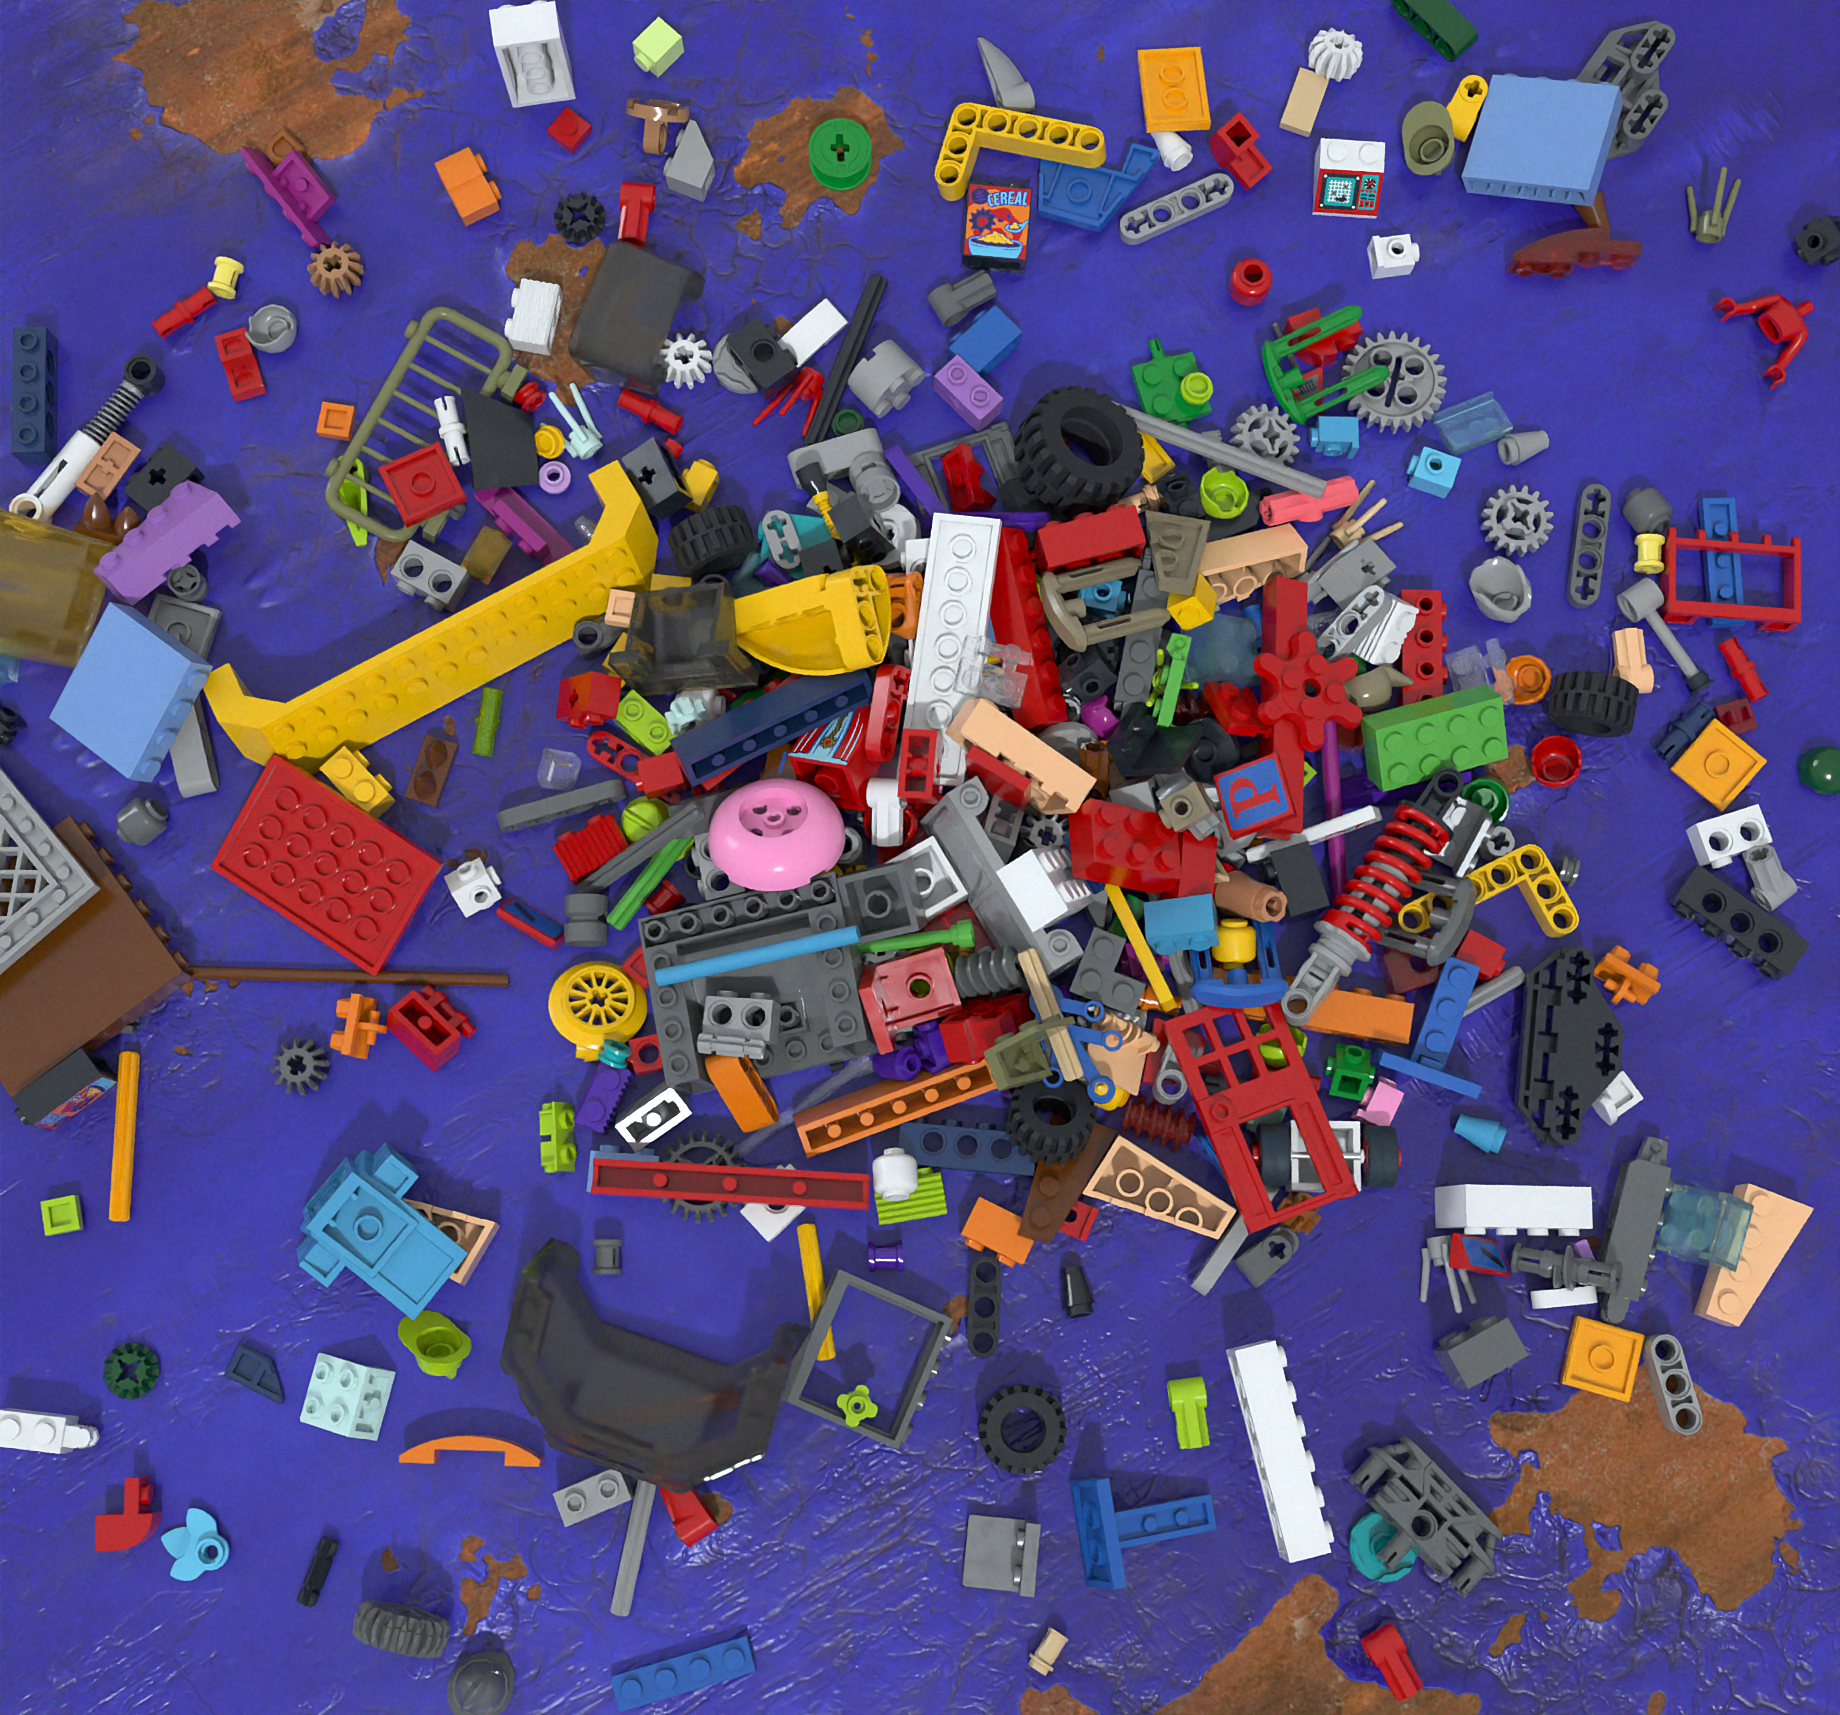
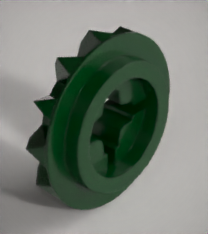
M126 1343L113 1349L109 1357L103 1362L104 1374L102 1378L106 1382L108 1391L122 1399L143 1397L153 1389L159 1377L160 1367L156 1355L150 1348L139 1343ZM141 1361L135 1370L137 1380H134L132 1377L120 1380L126 1371L122 1362L133 1365Z

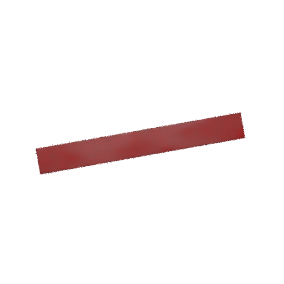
M1277 575L1263 586L1261 653H1271L1284 661L1291 658L1292 636L1299 631H1307L1308 582L1283 578L1281 575ZM1261 677L1260 704L1269 700L1273 694L1272 685L1264 677ZM1306 682L1303 683L1304 692H1306ZM1282 719L1275 725H1272L1273 730L1268 738H1263L1261 733H1259L1258 759L1276 752L1280 756L1297 817L1258 831L1256 838L1265 837L1288 841L1290 840L1291 833L1300 834L1303 832L1304 748L1300 744L1298 726L1289 719Z
M593 1158V1179L590 1193L592 1195L869 1211L871 1176L869 1174Z

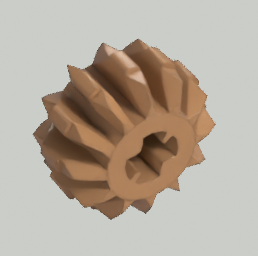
M333 240L331 248L328 249L325 245L320 244L321 253H311V259L314 263L307 265V270L312 275L310 281L313 286L319 287V290L325 296L332 291L334 297L339 299L343 290L351 295V285L361 286V280L358 276L364 274V268L360 264L362 260L360 255L352 252L351 246L347 243L340 248L338 242Z

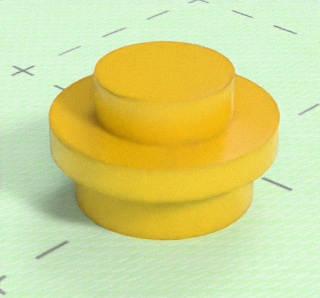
M551 425L541 427L534 436L536 452L539 455L552 459L563 453L565 439L557 427Z

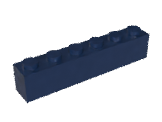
M864 668L828 676L805 675L669 741L680 767L691 786L694 787L871 703L874 690L869 675Z

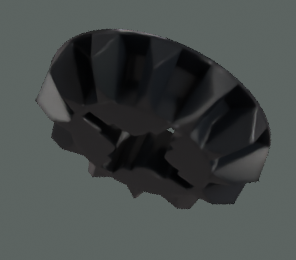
M583 192L579 195L568 194L565 200L558 202V207L554 213V222L559 234L568 241L575 243H584L596 238L603 230L606 220L603 205L597 201L595 196L590 197ZM571 211L573 213L585 211V218L588 222L579 219L575 223Z

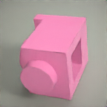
M1379 1076L1377 1082L1372 1087L1367 1086L1363 1101H1359V1104L1363 1106L1362 1110L1357 1109L1353 1111L1351 1118L1365 1125L1390 1126L1404 1093L1396 1089L1398 1084Z

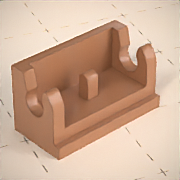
M112 431L74 485L85 496L89 495L91 497L98 493L103 501L106 502L125 473L140 455L141 449Z

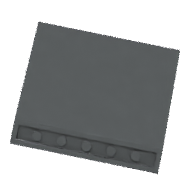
M835 871L811 877L809 884L783 891L756 890L637 919L667 1087L688 1096L717 1090L706 1069L705 1056L708 1054L699 1053L697 1049L698 1036L703 1031L706 996H717V991L738 992V998H750L751 993L771 994V1000L781 1003L778 1045L765 1044L766 1050L762 1059L749 1058L762 1080L879 1053L858 991L864 970L858 945L850 944L660 987L655 978V970L849 927L836 879L838 874ZM730 1007L724 1008L720 1012L719 1021L722 1025L728 1023L732 1017ZM760 1009L754 1013L752 1022L755 1027L760 1026L764 1022L765 1012L763 1009Z

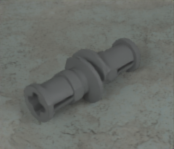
M1519 1242L1516 1243L1513 1250L1511 1262L1513 1273L1519 1274L1521 1271L1539 1274L1545 1278L1553 1277L1554 1288L1559 1289L1564 1284L1568 1291L1574 1290L1576 1282L1586 1286L1596 1285L1610 1288V1291L1613 1293L1619 1291L1623 1275L1622 1262L1615 1261L1614 1264L1595 1261L1589 1257H1574L1573 1246L1570 1245L1567 1246L1564 1254H1558L1547 1249L1527 1248L1524 1243ZM1525 1258H1529V1259L1539 1260L1540 1263L1537 1264V1263L1527 1262V1261H1524V1260H1525ZM1594 1271L1610 1274V1277L1595 1275Z

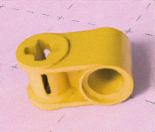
M1469 75L1461 81L1451 103L1449 102L1446 107L1452 120L1454 138L1464 143L1478 117L1477 113L1488 91L1486 81L1480 76ZM1470 92L1473 93L1474 96L1472 98L1467 96V94Z

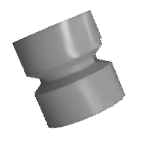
M868 453L855 459L849 469V479L856 495L875 513L886 512L893 508L898 502L901 493L900 486L886 458L880 454Z

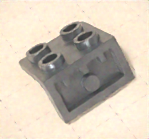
M1462 797L1445 822L1454 833L1452 840L1447 842L1442 851L1437 855L1423 850L1424 853L1452 867L1455 877L1462 879L1465 872L1471 874L1479 859V856L1476 854L1480 843L1487 844L1495 829V826L1492 825L1493 819L1489 809Z
M975 1514L969 1515L963 1585L965 1587L1018 1592L1020 1596L1034 1597L1041 1528L1039 1521Z

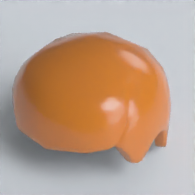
M1533 655L1511 658L1497 675L1499 692L1505 700L1516 705H1530L1538 702L1547 694L1552 684L1550 668L1544 660Z

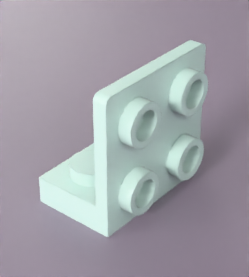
M319 1353L300 1421L347 1437L377 1441L396 1372L384 1368L365 1366Z

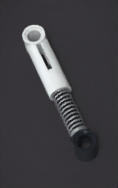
M137 354L126 361L124 365L125 375L122 378L123 382L119 384L120 389L116 388L117 393H112L113 398L109 397L110 402H105L106 407L101 406L102 411H97L98 416L94 415L95 420H90L91 425L86 424L88 429H83V431L77 430L29 490L12 500L9 505L10 517L25 532L38 535L49 529L52 523V515L76 487L74 483L101 448V444L105 442L104 440L109 437L108 435L111 434L113 429L117 430V425L121 426L119 422L125 421L123 417H128L126 413L128 411L132 412L131 407L136 408L135 402L138 404L139 400L143 399L142 397L156 395L163 389L165 385L164 373L150 356ZM150 371L146 379L139 380L143 372ZM36 509L35 515L31 519L26 520V514L30 510Z

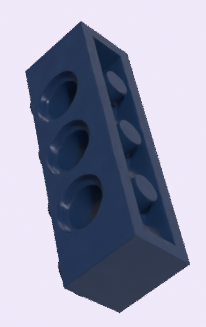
M46 326L13 328L11 453L24 466L49 465L57 455L58 340Z
M918 1117L900 1124L898 1148L904 1149L905 1154L913 1156L917 1161V1167L1031 1178L1034 1176L1035 1162L1030 1161L1031 1156L1026 1154L1023 1157L1019 1154V1146H1012L1009 1141L1011 1135L1006 1134V1131H996L995 1124L976 1123V1128L962 1127V1121L943 1119L942 1125L928 1124V1118ZM937 1134L941 1137L943 1146L939 1151L929 1152L924 1148L923 1140L927 1135ZM963 1137L972 1138L977 1145L976 1152L969 1156L961 1154L957 1148V1142ZM997 1140H1003L1010 1146V1155L1005 1159L996 1158L991 1151L992 1144Z

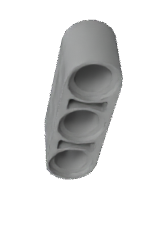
M868 428L797 449L791 452L787 459L796 487L803 489L795 472L808 464L819 462L826 476V481L831 482L848 477L851 464L863 454L876 453L883 457L885 456L882 453L884 450L877 430Z
M1652 1334L1643 1341L1641 1352L1662 1423L1670 1432L1692 1435L1701 1428L1703 1419L1681 1344L1674 1336ZM1661 1340L1666 1344L1668 1350L1667 1355L1663 1359H1660L1655 1352L1656 1344ZM1670 1375H1673L1678 1383L1677 1389L1673 1393L1667 1390L1665 1384L1666 1379ZM1681 1409L1685 1410L1688 1415L1687 1424L1682 1428L1676 1422V1414Z

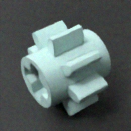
M689 696L674 700L670 705V711L664 714L672 735L678 733L681 735L709 721L702 700L699 699L694 702Z

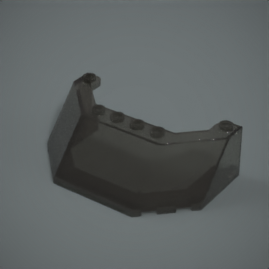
M551 1237L522 1269L519 1275L499 1364L506 1375L511 1374L520 1389L519 1397L532 1417L536 1415L545 1430L543 1436L551 1448L681 1495L693 1490L695 1486L708 1480L712 1482L728 1475L742 1465L749 1462L753 1464L764 1459L803 1362L811 1328L794 1322H784L774 1331L770 1348L730 1366L601 1320L576 1279L580 1265V1256L578 1251L569 1243Z

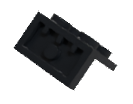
M1134 702L1110 737L1106 747L1121 777H1143L1156 774L1172 775L1181 771L1203 735L1204 729L1202 725L1157 728L1145 702Z

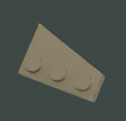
M1145 510L1144 521L1158 590L1192 596L1208 539L1211 521Z

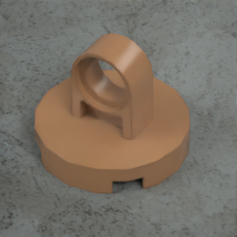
M628 98L626 100L625 113L645 119L644 152L662 155L666 147L668 122H688L690 107L682 108L680 103L649 99L646 104H639V98Z

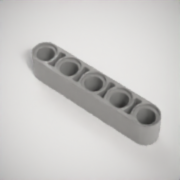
M182 633L171 635L179 642L184 644L186 647H188L186 639ZM199 694L190 714L183 722L174 744L170 747L177 784L184 798L219 790L218 774Z

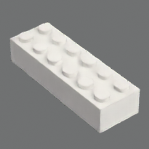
M1263 1340L1227 1349L1226 1353L1279 1556L1292 1563L1331 1553L1329 1543L1334 1542V1537L1329 1522L1322 1519L1320 1508L1325 1506L1319 1485L1314 1486L1310 1472L1315 1471V1465L1311 1452L1309 1450L1305 1451L1301 1437L1306 1436L1301 1416H1296L1294 1413L1292 1402L1297 1401L1292 1381H1286L1283 1367H1287V1359L1283 1347H1277L1274 1340Z

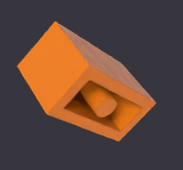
M978 1197L960 1234L966 1238L965 1245L981 1253L984 1248H987L997 1253L995 1260L1011 1268L1014 1267L1015 1263L1021 1266L1024 1264L1034 1243V1240L1017 1235L1021 1217L981 1197Z

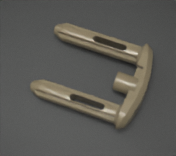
M1125 557L1054 575L1051 571L1044 574L1040 583V596L1043 608L1054 630L1068 647L1079 653L1084 652L1087 645L1160 627L1170 619L1171 614L1168 609L1154 607L1082 626L1078 620L1086 616V607L1082 598L1064 601L1061 596L1063 593L1134 576L1142 568L1140 559Z

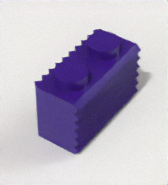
M601 1061L573 1121L601 1135H608V1129L612 1128L610 1123L615 1122L613 1117L617 1116L616 1111L621 1110L619 1105L623 1104L622 1099L626 1098L625 1093L629 1091L628 1086H631V1080L635 1079L634 1074L626 1068H615Z

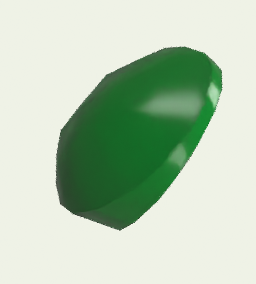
M1479 776L1463 785L1462 797L1489 809L1493 819L1492 825L1497 826L1506 817L1511 804V797L1507 786L1500 779L1493 776Z

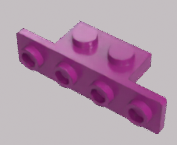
M243 146L239 152L246 160V167L265 184L264 190L266 193L279 202L283 208L284 216L296 224L302 232V239L313 248H320V244L325 245L327 249L331 248L332 241L317 221L336 201V198L299 151L291 150L275 169L262 151Z
M511 487L479 489L474 494L476 501L495 518L494 524L505 535L511 533L518 540L517 546L529 558L534 555L545 567L576 551L568 541Z

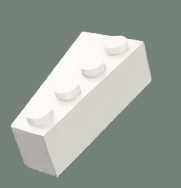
M1471 1184L1435 1187L1436 1229H1464V1234L1484 1235L1485 1229H1496V1235H1517V1229H1527L1528 1236H1548V1229L1558 1230V1236H1580L1579 1229H1593L1591 1187Z

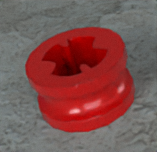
M533 381L523 386L516 393L514 401L518 405L522 404L521 409L523 411L531 413L543 404L547 394L543 390L539 391L538 383Z

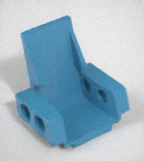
M386 1142L383 1143L374 1155L368 1150H363L354 1161L348 1156L345 1157L302 1209L304 1221L300 1225V1230L307 1236L296 1248L299 1266L326 1288L346 1266L413 1321L468 1255V1252L412 1204L406 1203L401 1199L419 1176L413 1164Z

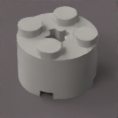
M893 340L884 341L873 349L876 355L869 361L863 358L848 379V385L852 392L878 418L885 416L893 407L897 410L903 408L911 398L908 394L910 390L917 386L926 375L921 367Z

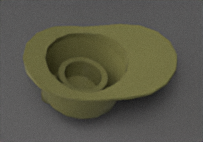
M1425 101L1415 105L1407 113L1402 125V138L1407 167L1413 173L1421 176L1442 175V171L1451 164L1455 155L1454 133L1449 111L1442 104L1435 101Z

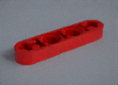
M605 731L593 733L587 741L588 753L595 762L635 785L634 772H626L622 769L621 763L623 759L629 755H634L640 760L651 758ZM605 740H608V747L618 753L619 747L623 748L617 754L614 764L610 763L614 758L609 753L602 751L600 755L597 754L596 742L603 743ZM684 777L687 789L682 790V792L687 793L691 789L694 790V797L702 795L700 787L698 785L692 787L689 780ZM672 793L671 797L666 795L657 797L669 805L682 801L681 796L677 793Z

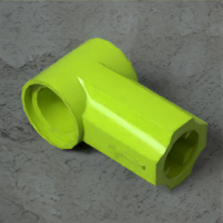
M1203 1377L1167 1381L1171 1411L1175 1415L1179 1449L1209 1446L1210 1442L1205 1415L1207 1397Z

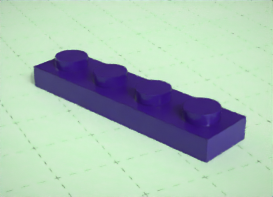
M1470 769L1459 771L1464 783L1471 782ZM1367 773L1341 778L1342 810L1358 808L1381 801H1390L1409 795L1422 794L1432 779L1383 792L1368 779ZM1444 782L1439 785V789L1455 787V785L1450 782Z

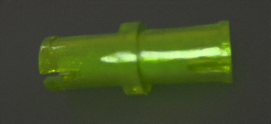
M482 688L479 715L475 716L474 724L477 727L473 750L471 751L472 754L493 757L496 730L501 727V721L498 718L502 695L504 694L502 690Z

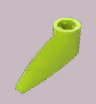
M357 458L353 466L358 471L353 472V476L367 483L369 480L368 468ZM345 479L338 492L340 501L368 516L367 490ZM346 519L356 546H366L368 531Z

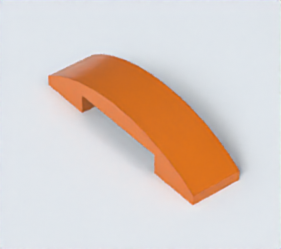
M477 1434L456 1435L432 1440L399 1455V1463L435 1464L440 1462L441 1450L505 1451L504 1466L541 1467L544 1465L543 1456L522 1444L501 1437Z

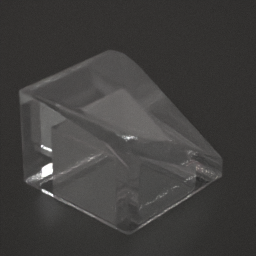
M544 748L536 779L540 786L544 788L567 792L573 791L582 762L575 753Z

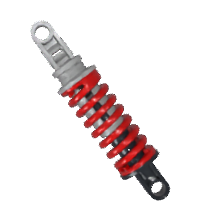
M1443 768L1434 775L1416 803L1408 800H1400L1397 803L1396 810L1393 813L1394 821L1386 823L1383 827L1384 835L1378 836L1373 842L1374 850L1367 851L1364 855V865L1357 866L1353 871L1354 879L1346 881L1343 886L1344 894L1335 897L1333 900L1335 909L1327 910L1320 921L1315 923L1314 928L1321 935L1320 939L1316 943H1312L1308 948L1311 957L1302 965L1294 982L1282 998V1012L1289 1024L1294 1026L1307 1024L1321 1003L1330 995L1339 977L1349 976L1354 961L1368 962L1370 960L1372 949L1371 945L1367 943L1368 940L1380 942L1382 934L1376 929L1378 925L1385 928L1391 926L1392 919L1387 915V912L1399 913L1402 910V904L1397 900L1398 896L1409 898L1412 895V889L1407 885L1408 881L1418 884L1422 880L1421 873L1413 865L1422 869H1429L1432 865V860L1423 850L1437 855L1442 851L1446 843L1452 840L1454 833L1445 822L1462 798L1464 780L1460 772L1453 768ZM1444 782H1450L1457 789L1452 793H1445L1439 789V785ZM1296 1000L1303 1001L1307 1005V1009L1301 1014L1291 1013L1288 1010L1290 1003Z

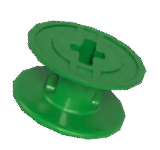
M835 118L827 120L816 127L810 136L808 151L811 173L817 182L829 190L841 192L854 189L862 184L870 174L872 166V144L870 136L863 126L851 119ZM837 148H843L845 161H837Z

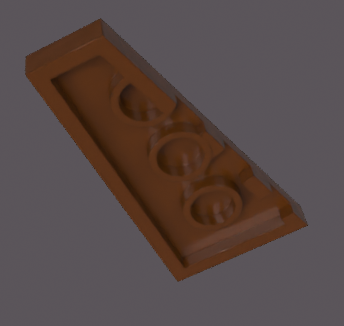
M1052 1112L1049 1125L1060 1126L1067 1124L1066 1120L1059 1113ZM1095 1123L1083 1152L1080 1151L1075 1159L1072 1160L1068 1157L1067 1162L1061 1165L1057 1161H1053L1052 1166L1044 1165V1160H1038L1018 1229V1236L1051 1245L1107 1149L1116 1137L1118 1130Z

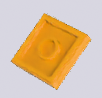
M1714 718L1669 770L1720 812H1723L1767 760Z
M1575 1316L1559 1383L1629 1403L1645 1335L1581 1316Z

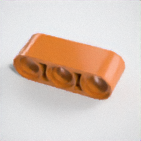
M716 1052L705 1056V1065L711 1081L744 1133L779 1122L776 1103L747 1054H745L744 1058L716 1055Z

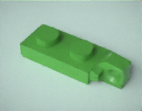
M1172 633L1166 647L1167 652L1171 656L1172 664L1171 666L1164 665L1160 684L1165 685L1166 689L1163 699L1156 698L1152 717L1158 718V727H1171L1192 637Z

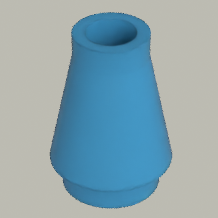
M1460 1114L1454 1133L1461 1135L1486 1153L1492 1151L1498 1154L1508 1128L1500 1126L1501 1122Z

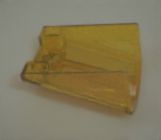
M0 509V654L75 669L93 635L107 591V586L97 577L93 570L99 565L100 559L108 552L115 550L118 545Z

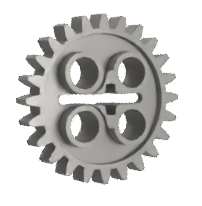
M1391 331L1389 338L1386 340L1381 333H1377L1375 343L1366 337L1363 347L1356 344L1353 355L1348 354L1345 361L1346 366H1343L1341 375L1344 377L1341 378L1342 381L1376 365L1374 363L1376 361H1382L1388 366L1390 375L1382 384L1369 389L1378 391L1381 396L1374 397L1365 391L1348 399L1351 401L1347 407L1348 411L1358 410L1356 416L1358 420L1364 417L1368 418L1367 428H1370L1374 423H1378L1380 433L1383 432L1385 426H1390L1392 434H1396L1398 426L1401 425L1407 433L1410 431L1412 422L1420 428L1424 421L1423 418L1430 421L1434 414L1433 410H1439L1442 403L1440 399H1443L1446 390L1442 387L1445 386L1447 378L1440 376L1443 374L1445 366L1435 365L1439 354L1429 356L1428 352L1431 345L1428 344L1420 348L1418 346L1420 338H1415L1412 343L1408 342V336L1405 332L1401 339H1396L1394 331ZM1400 358L1402 361L1391 399V406L1386 407L1385 400L1395 360ZM1406 369H1414L1419 375H1411ZM1343 387V389H1345L1343 391V394L1347 393L1348 389L1346 387ZM1406 397L1412 401V404H1404L1399 398Z

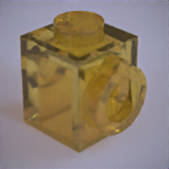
M484 525L460 566L468 570L471 576L488 585L513 542L507 539L501 531L493 528L490 529Z

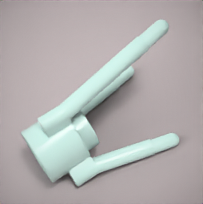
M571 383V391L588 429L584 425L579 426L554 392H550L549 397L573 429L569 435L571 442L565 439V449L568 450L573 458L579 455L582 460H585L600 450L603 445L600 442L602 436L596 429L576 384ZM540 423L539 426L541 428L548 425H546L545 423Z

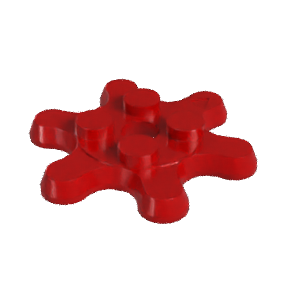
M1299 631L1291 638L1292 655L1289 660H1281L1271 653H1260L1253 659L1252 665L1255 673L1267 679L1273 688L1271 698L1258 706L1257 717L1261 723L1267 726L1275 725L1282 719L1293 721L1299 728V740L1302 747L1307 751L1315 752L1324 744L1323 726L1326 722L1335 721L1346 729H1355L1361 723L1362 711L1358 706L1346 699V692L1343 687L1345 682L1351 681L1356 676L1358 664L1351 657H1341L1333 663H1328L1322 655L1317 653L1314 635L1308 631ZM1304 682L1312 686L1316 685L1315 697L1305 694L1303 690Z

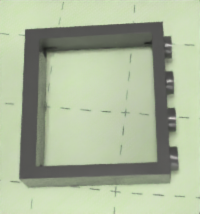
M835 1268L780 1398L783 1401L898 1450L900 1444H905L908 1435L912 1433L913 1424H910L914 1411L919 1412L925 1402L927 1392L923 1390L928 1378L933 1379L939 1369L941 1360L937 1357L942 1345L947 1346L951 1340L950 1336L954 1328L951 1326L953 1319ZM848 1285L934 1322L888 1432L863 1421H860L858 1426L851 1427L846 1424V1415L801 1395Z

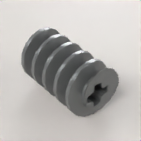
M1011 945L1005 947L1004 950L996 948L992 953L985 950L980 955L977 953H972L968 957L961 955L955 961V984L957 991L964 999L977 997L981 994L988 995L992 992L999 993L1004 990L1028 986L1018 959V952Z

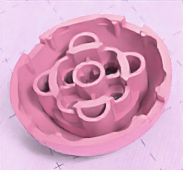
M790 778L763 779L737 789L719 805L711 819L708 831V848L714 866L725 872L733 883L759 891H783L809 884L811 877L823 870L828 872L837 863L845 845L844 822L835 803L817 787Z

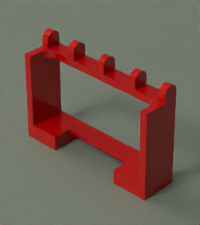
M1676 527L1667 528L1666 542L1661 547V562L1664 564V571L1660 572V590L1664 596V604L1659 607V615L1665 623L1692 625L1699 617L1757 621V630L1791 632L1801 623V538L1799 536L1791 537L1790 546L1771 545L1770 534H1762L1760 544L1740 543L1738 532L1733 531L1729 532L1727 542L1706 540L1705 529H1697L1695 539L1676 538ZM1676 549L1783 557V608L1676 600Z

